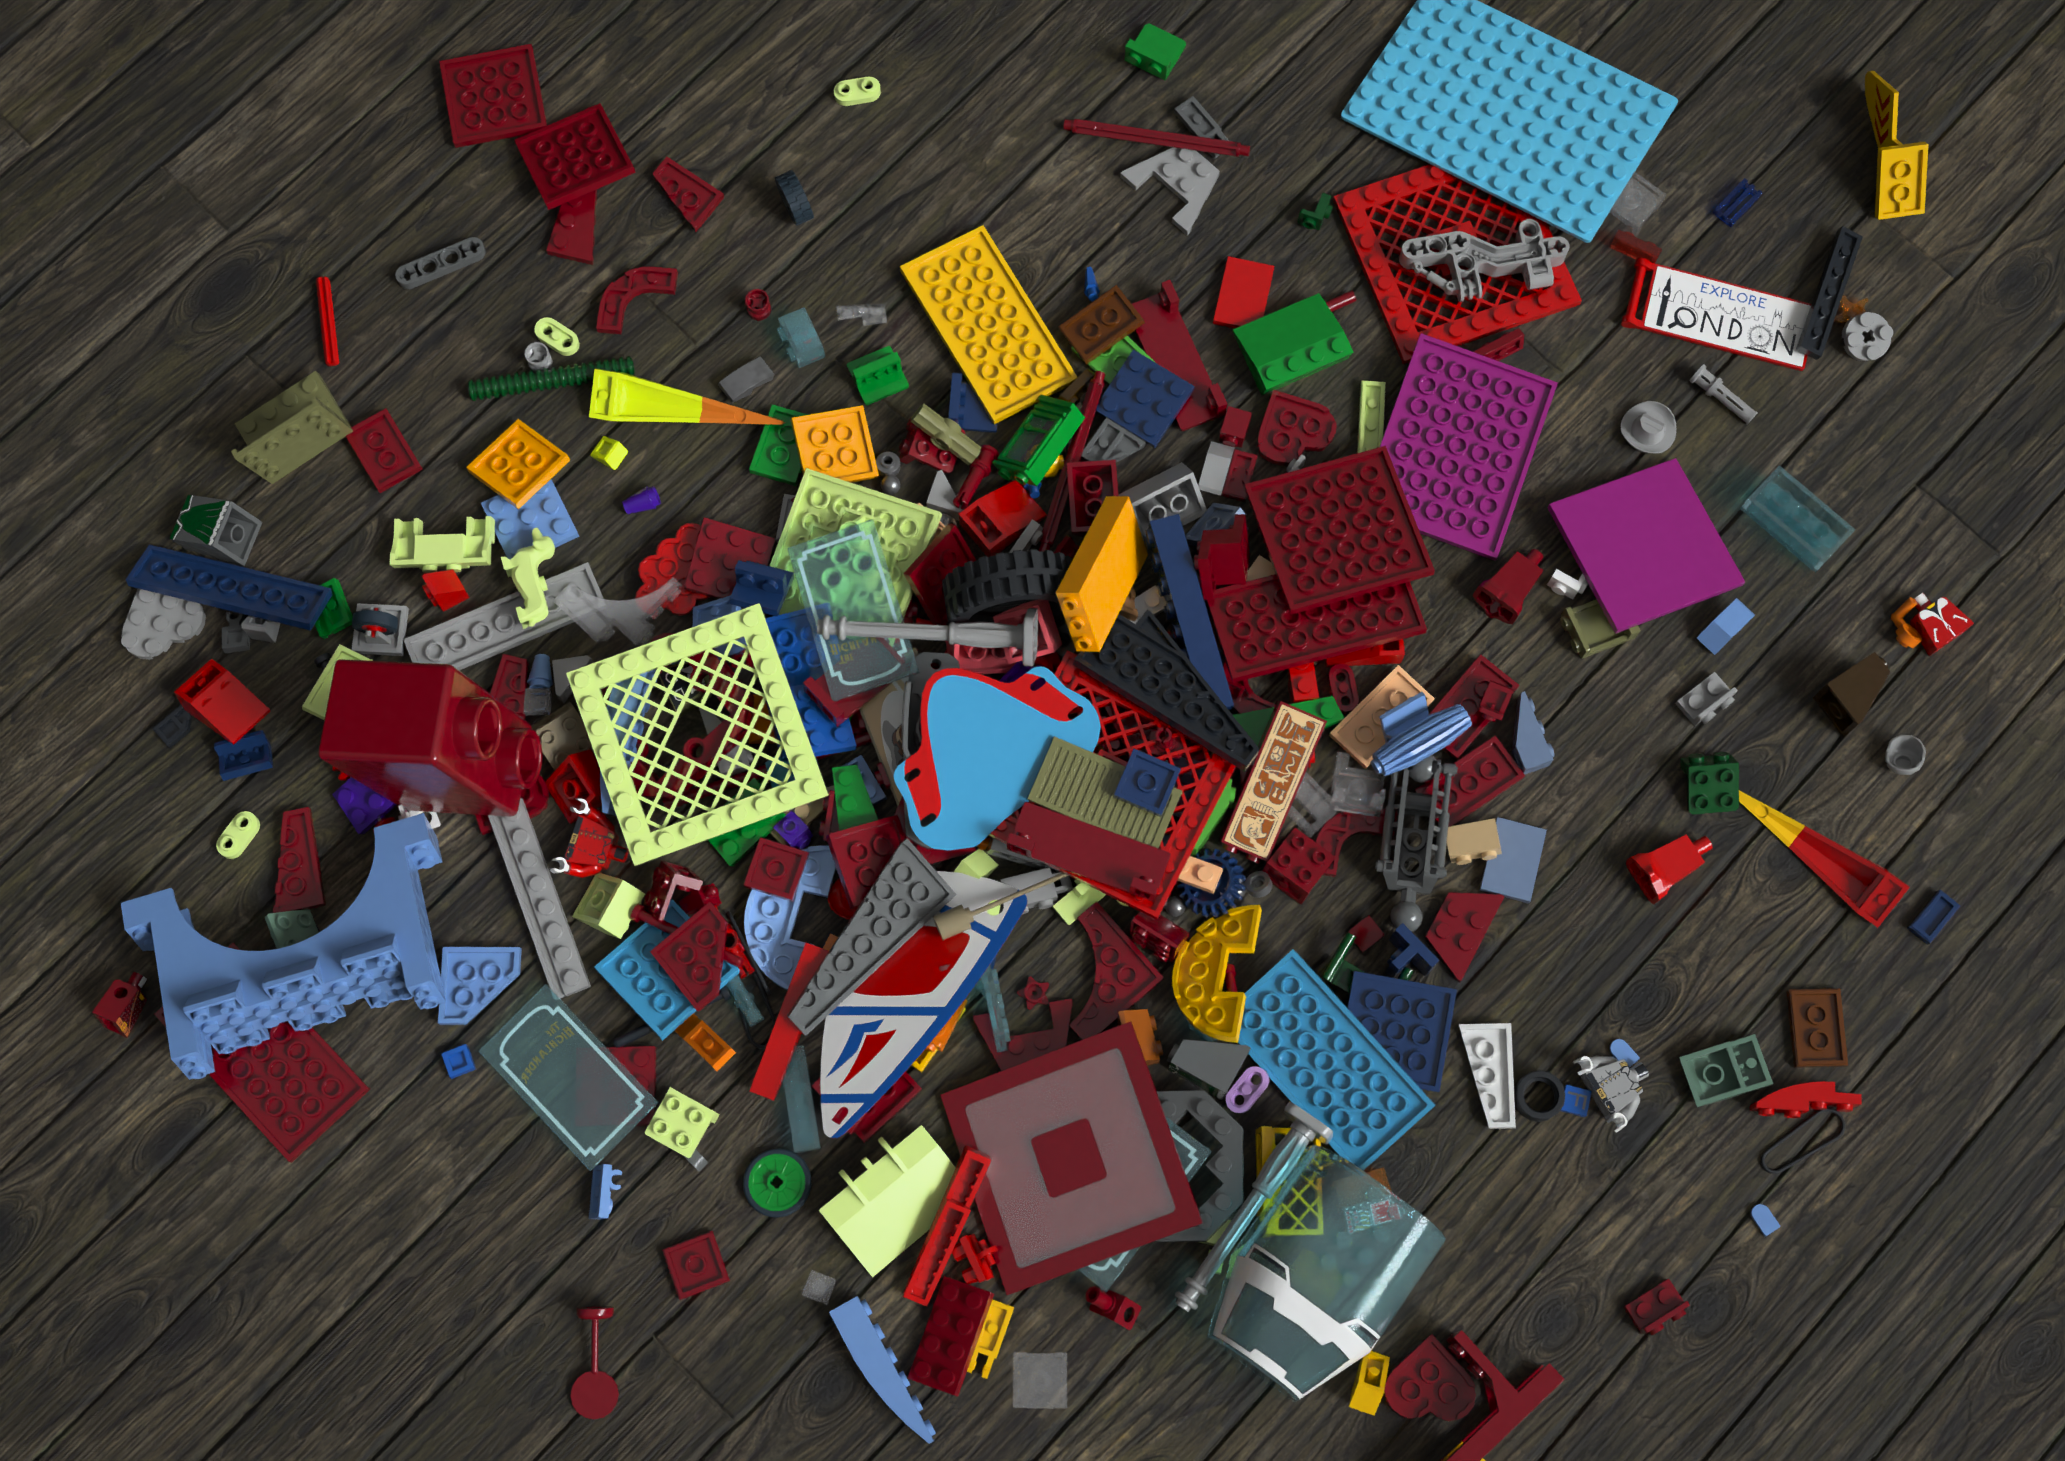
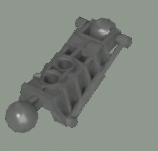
M1433 755L1414 766L1404 769L1402 787H1396L1398 772L1391 774L1388 806L1385 808L1380 860L1376 862L1375 866L1377 872H1383L1388 889L1401 892L1400 902L1395 904L1390 913V921L1393 927L1397 929L1403 923L1411 932L1417 930L1423 920L1422 911L1416 904V895H1429L1438 878L1444 879L1447 876V869H1445L1444 864L1450 816L1448 813L1451 778L1457 774L1458 767H1456V764L1451 763L1441 764V759H1436ZM1440 773L1445 776L1444 792L1438 790ZM1409 776L1414 781L1420 783L1428 782L1434 778L1432 795L1407 792ZM1395 794L1401 796L1400 804L1394 805ZM1439 799H1443L1442 810L1436 808V803ZM1395 813L1399 814L1398 822H1394ZM1404 815L1415 816L1414 828H1403ZM1420 817L1430 818L1428 830L1418 829ZM1439 817L1438 827L1434 826L1435 819ZM1393 831L1397 833L1396 840H1392ZM1411 836H1418L1422 843L1418 847H1412L1407 843V840ZM1437 836L1436 845L1432 844L1433 837ZM1391 850L1395 852L1394 860L1390 859ZM1435 855L1434 864H1430L1431 856ZM1416 861L1419 869L1415 872H1408L1404 867L1406 862Z

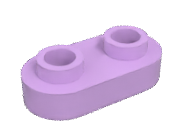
M1257 1066L1246 1069L1226 1095L1228 1108L1236 1113L1247 1112L1268 1087V1073L1263 1068ZM1255 1075H1259L1261 1078L1258 1085H1254L1252 1082V1078ZM1239 1095L1244 1097L1242 1105L1236 1103V1098Z

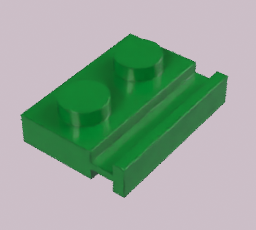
M335 578L319 585L331 588L332 597L315 623L319 636L324 639L328 638V635L335 634L352 625L353 616L341 584Z

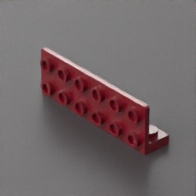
M1171 280L1161 283V290L1158 294L1132 303L1145 322L1135 332L1144 352L1151 359L1194 386V391L1175 418L1180 430L1185 431L1226 415L1227 401L1219 384H1212L1179 313V297Z
M1028 802L1024 803L1014 831L1009 834L1006 842L1007 850L1153 902L1171 855L1167 851Z

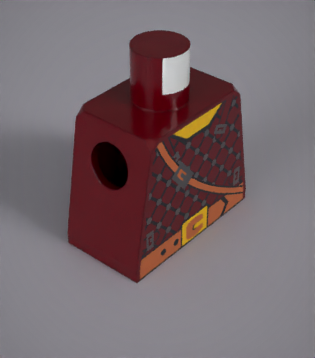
M133 972L127 983L119 979L114 980L92 1012L104 1028L128 1038L146 1004L147 999L140 991L147 980L144 976Z

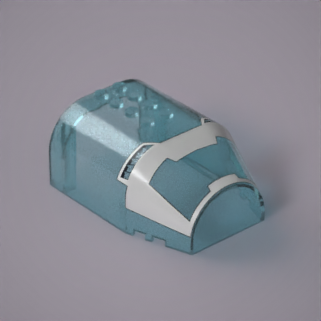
M1317 1145L1308 1146L1290 1175L1274 1192L1272 1198L1231 1254L1228 1263L1230 1265L1226 1278L1223 1280L1222 1292L1219 1302L1216 1304L1207 1337L1290 1400L1297 1402L1372 1351L1446 1241V1238L1421 1213L1366 1172L1324 1147Z

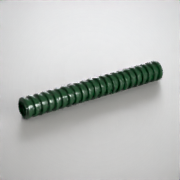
M627 356L626 359L619 357V360L612 358L611 361L605 359L604 362L598 360L594 364L589 362L588 365L582 363L581 366L574 364V367L567 365L566 368L559 366V369L552 367L551 370L545 368L544 371L538 369L535 373L529 371L528 374L521 372V375L514 373V376L507 374L506 377L499 375V378L492 376L491 379H488V377H485L482 381L480 378L476 379L475 382L469 380L468 392L470 399L476 401L477 398L484 400V397L491 399L492 396L498 398L499 395L505 397L507 394L512 396L515 392L521 394L522 391L529 393V390L536 392L537 389L544 391V388L551 390V387L558 389L559 386H562L564 388L568 384L574 386L575 383L581 385V382L589 384V381H592L593 383L594 369L623 372L633 376L635 372L633 360L630 356Z

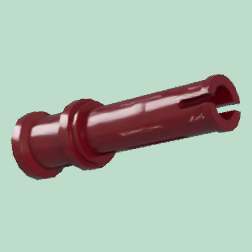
M981 445L979 455L970 464V472L953 499V504L957 508L960 507L962 502V510L968 507L982 479L989 476L992 462L998 460V451L990 445Z

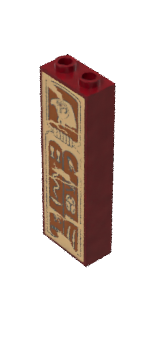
M1282 701L1276 702L1258 744L1260 749L1258 755L1247 770L1218 841L1224 843L1223 849L1235 854L1237 850H1241L1247 853L1245 858L1258 864L1261 859L1268 862L1327 723L1326 720Z

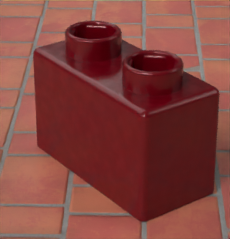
M345 659L336 661L318 752L322 760L396 805L402 804L407 811L507 817L517 814L522 789H530L535 785L542 767V745L539 735L532 729L530 723L449 664Z

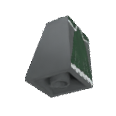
M188 495L170 540L187 550L245 566L263 522L232 501Z
M1183 1039L1180 1046L1175 1043L1168 1056L1167 1062L1170 1063L1168 1070L1218 1099L1223 1100L1251 1048L1247 1045Z

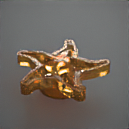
M1843 295L1840 302L1843 312L1840 315H1836L1834 321L1846 323L1851 317L1865 313L1864 305L1869 301L1868 298H1864L1857 303H1851Z

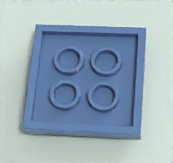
M552 479L519 510L499 495L481 503L486 515L495 519V533L508 559L513 558L517 550L533 545L532 530L534 528H538L543 536H549L553 540L555 548L579 537Z

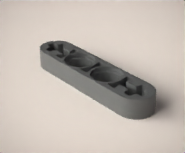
M467 238L402 265L396 271V279L402 288L413 289L480 261L486 253L484 244L479 238ZM475 246L477 252L473 253L470 247ZM461 250L464 251V254L466 256L465 258H463L460 252ZM450 254L458 255V260L450 264L445 261L446 257ZM428 263H434L436 268L433 272L427 273L423 271L424 266ZM415 269H418L422 276H418ZM407 273H409L411 278L408 281H406L404 276Z

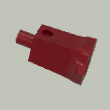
M1531 549L1526 557L1517 551L1495 576L1483 581L1477 587L1473 597L1484 609L1488 617L1513 625L1522 610L1523 600L1544 571L1537 566L1543 559V554L1539 550Z

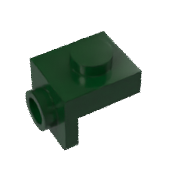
M1322 193L1315 213L1301 209L1297 222L1307 229L1320 230L1324 218L1329 219L1333 206L1329 205L1331 195Z

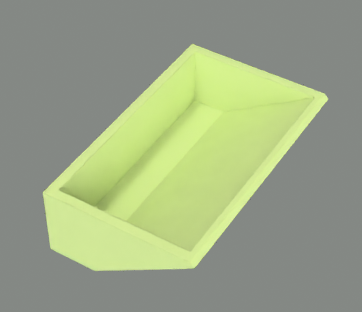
M922 1125L893 1149L883 1137L878 1139L887 1154L874 1165H872L867 1157H864L861 1162L868 1170L856 1180L852 1181L843 1169L838 1172L848 1186L819 1210L872 1277L930 1230L956 1169Z

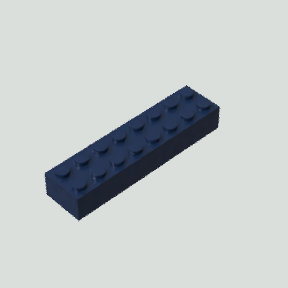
M1176 514L1150 521L1143 539L1146 549H1151L1152 559H1150L1153 573H1157L1159 577V582H1157L1160 597L1164 596L1166 606H1164L1165 617L1167 621L1171 620L1172 622L1171 638L1176 644L1178 643L1182 652L1230 711L1234 706L1180 516Z

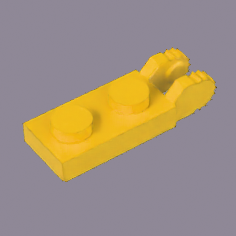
M992 1299L967 1372L972 1373L975 1369L978 1354L981 1353L988 1356L982 1370V1377L988 1378L993 1361L997 1359L1014 1307Z

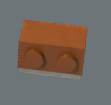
M1148 1009L1119 1011L1116 1020L1117 1025L1120 1026L1127 1022H1132L1147 1066L1159 1063V1056L1163 1055L1160 1040L1155 1041L1153 1031L1157 1030L1154 1015L1149 1016Z

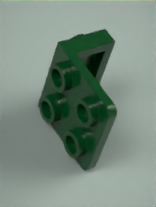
M1715 752L1711 756L1690 754L1687 758H1680V768L1687 774L1688 811L1691 814L1736 811L1739 808V762L1728 752Z

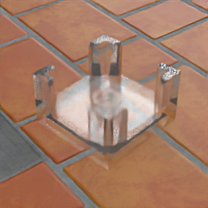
M1634 171L1631 179L1609 213L1627 225L1623 234L1633 240L1650 215H1654L1661 207L1666 194Z
M1338 752L1333 769L1329 809L1380 817L1385 799V789H1383L1385 776L1382 773L1377 774L1374 769L1371 771L1347 767L1350 754Z
M1013 1352V1409H1067V1353Z

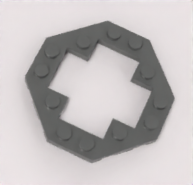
M1156 1091L1170 1129L1189 1111L1223 1145L1207 1162L1206 1166L1224 1183L1200 1207L1199 1213L1202 1224L1156 1241L1207 1242L1244 1203L1243 1128L1206 1091Z

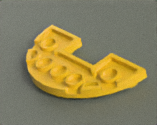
M1260 905L1236 907L1229 909L1227 914L1216 919L1210 918L1196 929L1197 933L1189 942L1186 941L1175 960L1172 986L1178 1006L1185 1018L1196 1029L1212 1038L1226 1042L1238 1043L1246 996L1244 992H1222L1229 953H1254L1262 912Z

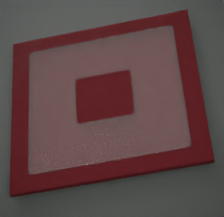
M1131 1021L941 1094L960 1156L965 1145L988 1154L992 1159L975 1195V1201L990 1246L996 1245L998 1251L993 1253L1007 1295L1203 1223Z

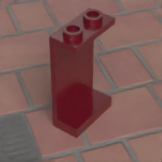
M869 637L868 646L862 643L859 645V649L857 647L848 654L850 661H847L848 663H846L844 657L845 664H839L842 663L841 660L833 666L835 673L841 671L844 681L858 682L888 672L900 663L901 667L892 674L865 684L848 686L840 682L839 676L832 678L829 669L816 681L810 676L803 682L804 692L836 727L906 672V657L904 654H901V657L897 653L900 650H894L889 645L890 641L888 638L876 637L877 643L874 640L872 644L871 637Z

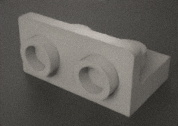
M1714 672L1675 704L1694 726L1701 721L1706 724L1716 716L1714 712L1721 706L1724 710L1735 701L1733 696L1738 690L1735 687L1730 690Z

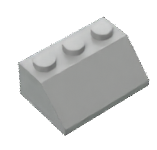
M1182 462L1119 494V496H1129L1142 538L1146 535L1145 530H1147L1150 521L1179 514L1183 526L1201 517L1207 510L1193 471Z

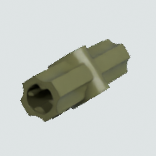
M924 403L920 405L911 417L910 422L931 437V442L936 447L944 451H950L967 465H970L979 455L981 447L963 434L961 427L955 421L949 418H942Z

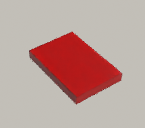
M1228 256L1213 324L1238 328L1263 317L1275 266Z

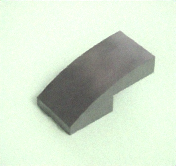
M758 357L729 374L719 382L718 386L733 403L751 395L754 388L773 380L774 373L765 361Z

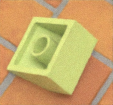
M599 873L594 876L572 917L607 935L621 939L622 935L629 928L630 916L634 907L637 904H641L645 893L622 879Z

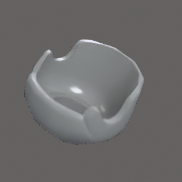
M1899 735L1890 740L1885 753V762L1891 771L1899 775H1912L1922 767L1926 749L1921 740L1913 735Z

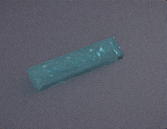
M800 1045L796 1047L783 1079L795 1153L821 1149L805 1046Z

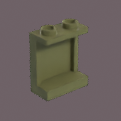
M1597 599L1573 609L1571 607L1565 608L1560 618L1563 629L1568 631L1572 638L1571 646L1574 652L1579 653L1581 659L1635 639L1641 631L1637 625L1615 634Z

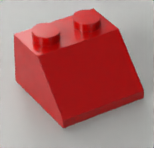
M591 749L568 755L545 782L549 792L570 824L576 822L579 815L583 816V813H575L570 809V806L577 810L581 808V802L575 798L586 800L588 806L590 805L595 809L602 806L600 767Z

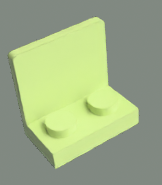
M670 1087L648 1125L645 1134L683 1156L691 1158L710 1122L715 1124L720 1114Z

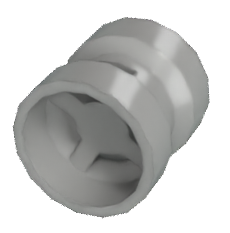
M534 342L525 349V358L533 372H536L538 369L544 371L545 368L551 369L553 361L545 344Z

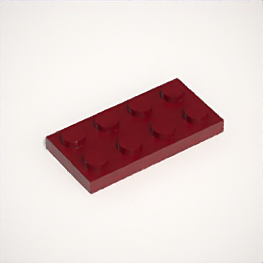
M1481 654L1430 713L1433 714L1461 704L1470 716L1472 726L1442 749L1456 761L1490 722V720L1481 716L1482 712L1478 711L1490 680L1514 689L1513 694L1520 686Z
M1496 736L1454 763L1458 770L1455 777L1452 776L1448 827L1454 826L1524 779L1525 774ZM1440 773L1438 790L1444 792L1445 776ZM1434 778L1419 786L1413 793L1432 795ZM1443 799L1437 800L1436 808L1442 810ZM1439 817L1435 819V823L1437 824V826Z
M944 1276L907 1379L958 1397L994 1293Z

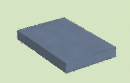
M1497 817L1496 825L1502 854L1497 855L1495 859L1486 860L1479 891L1501 894L1506 898L1530 903L1547 830Z

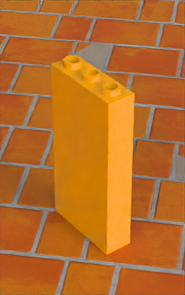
M1106 496L1056 591L1076 651L1100 652L1148 556L1129 496Z

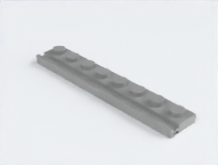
M520 798L519 809L515 816L488 815L553 998L557 1001L560 998L587 989L591 985L524 800Z

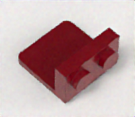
M910 418L906 430H908L907 437L902 440L899 446V452H901L900 462L908 464L916 459L935 469L942 470L944 473L952 472L957 456L950 451H944L936 447L931 442V437L910 422L912 419Z

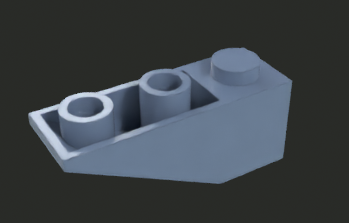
M1525 691L1521 692L1517 699L1512 755L1522 772L1528 774L1548 767L1554 760V750L1550 743H1546L1543 735L1545 734L1544 726L1540 720L1537 721L1534 714L1535 706L1533 700L1527 697Z

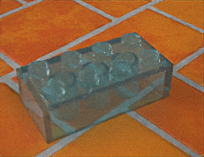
M1780 465L1740 508L1815 573L1855 531L1851 525Z

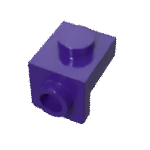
M790 811L774 826L775 831L785 840L787 846L802 850L806 848L813 837L809 827L793 811Z

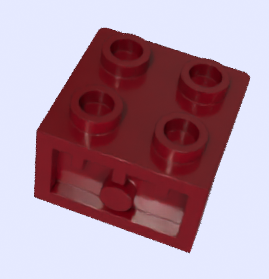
M1294 828L1266 863L1263 872L1269 875L1273 885L1302 905L1312 888L1332 864L1335 856L1300 830Z
M661 860L659 867H656L653 872L652 880L654 882L651 890L647 891L644 898L645 909L657 921L663 922L675 887L690 892L691 888L700 891L703 881L690 868Z

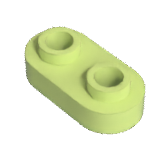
M873 77L844 80L837 83L834 88L835 100L842 106L873 102L881 94L880 83ZM869 85L872 86V88H870V89H866V88H865L866 86H869ZM844 89L849 90L847 93L842 92Z
M546 317L536 323L535 333L537 338L559 354L570 356L579 349L577 335L556 320ZM547 330L552 331L549 335L544 334ZM565 343H571L569 347H564Z
M248 811L238 813L218 838L216 844L218 852L228 859L239 857L260 829L259 819ZM244 820H248V825L241 827V823ZM228 841H233L232 846L230 848H226V843Z

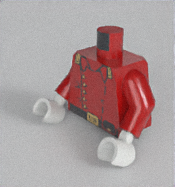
M575 798L581 802V808L577 810L570 806V809L575 813H583V816H578L564 858L557 857L552 859V861L559 862L560 868H551L550 871L552 873L564 871L565 874L584 878L599 874L601 870H608L611 860L624 863L629 849L617 845L619 836L615 833V826L604 813L590 805L588 806L586 800Z

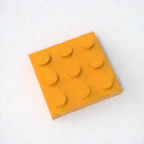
M863 405L791 419L803 475L806 468L850 483L878 478V469Z
M517 419L466 468L471 475L519 510L570 461V458L565 452Z

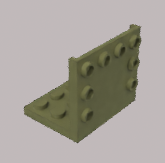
M314 371L236 422L235 425L246 442L247 447L240 451L234 449L231 453L237 461L273 484L353 432V429L320 374Z

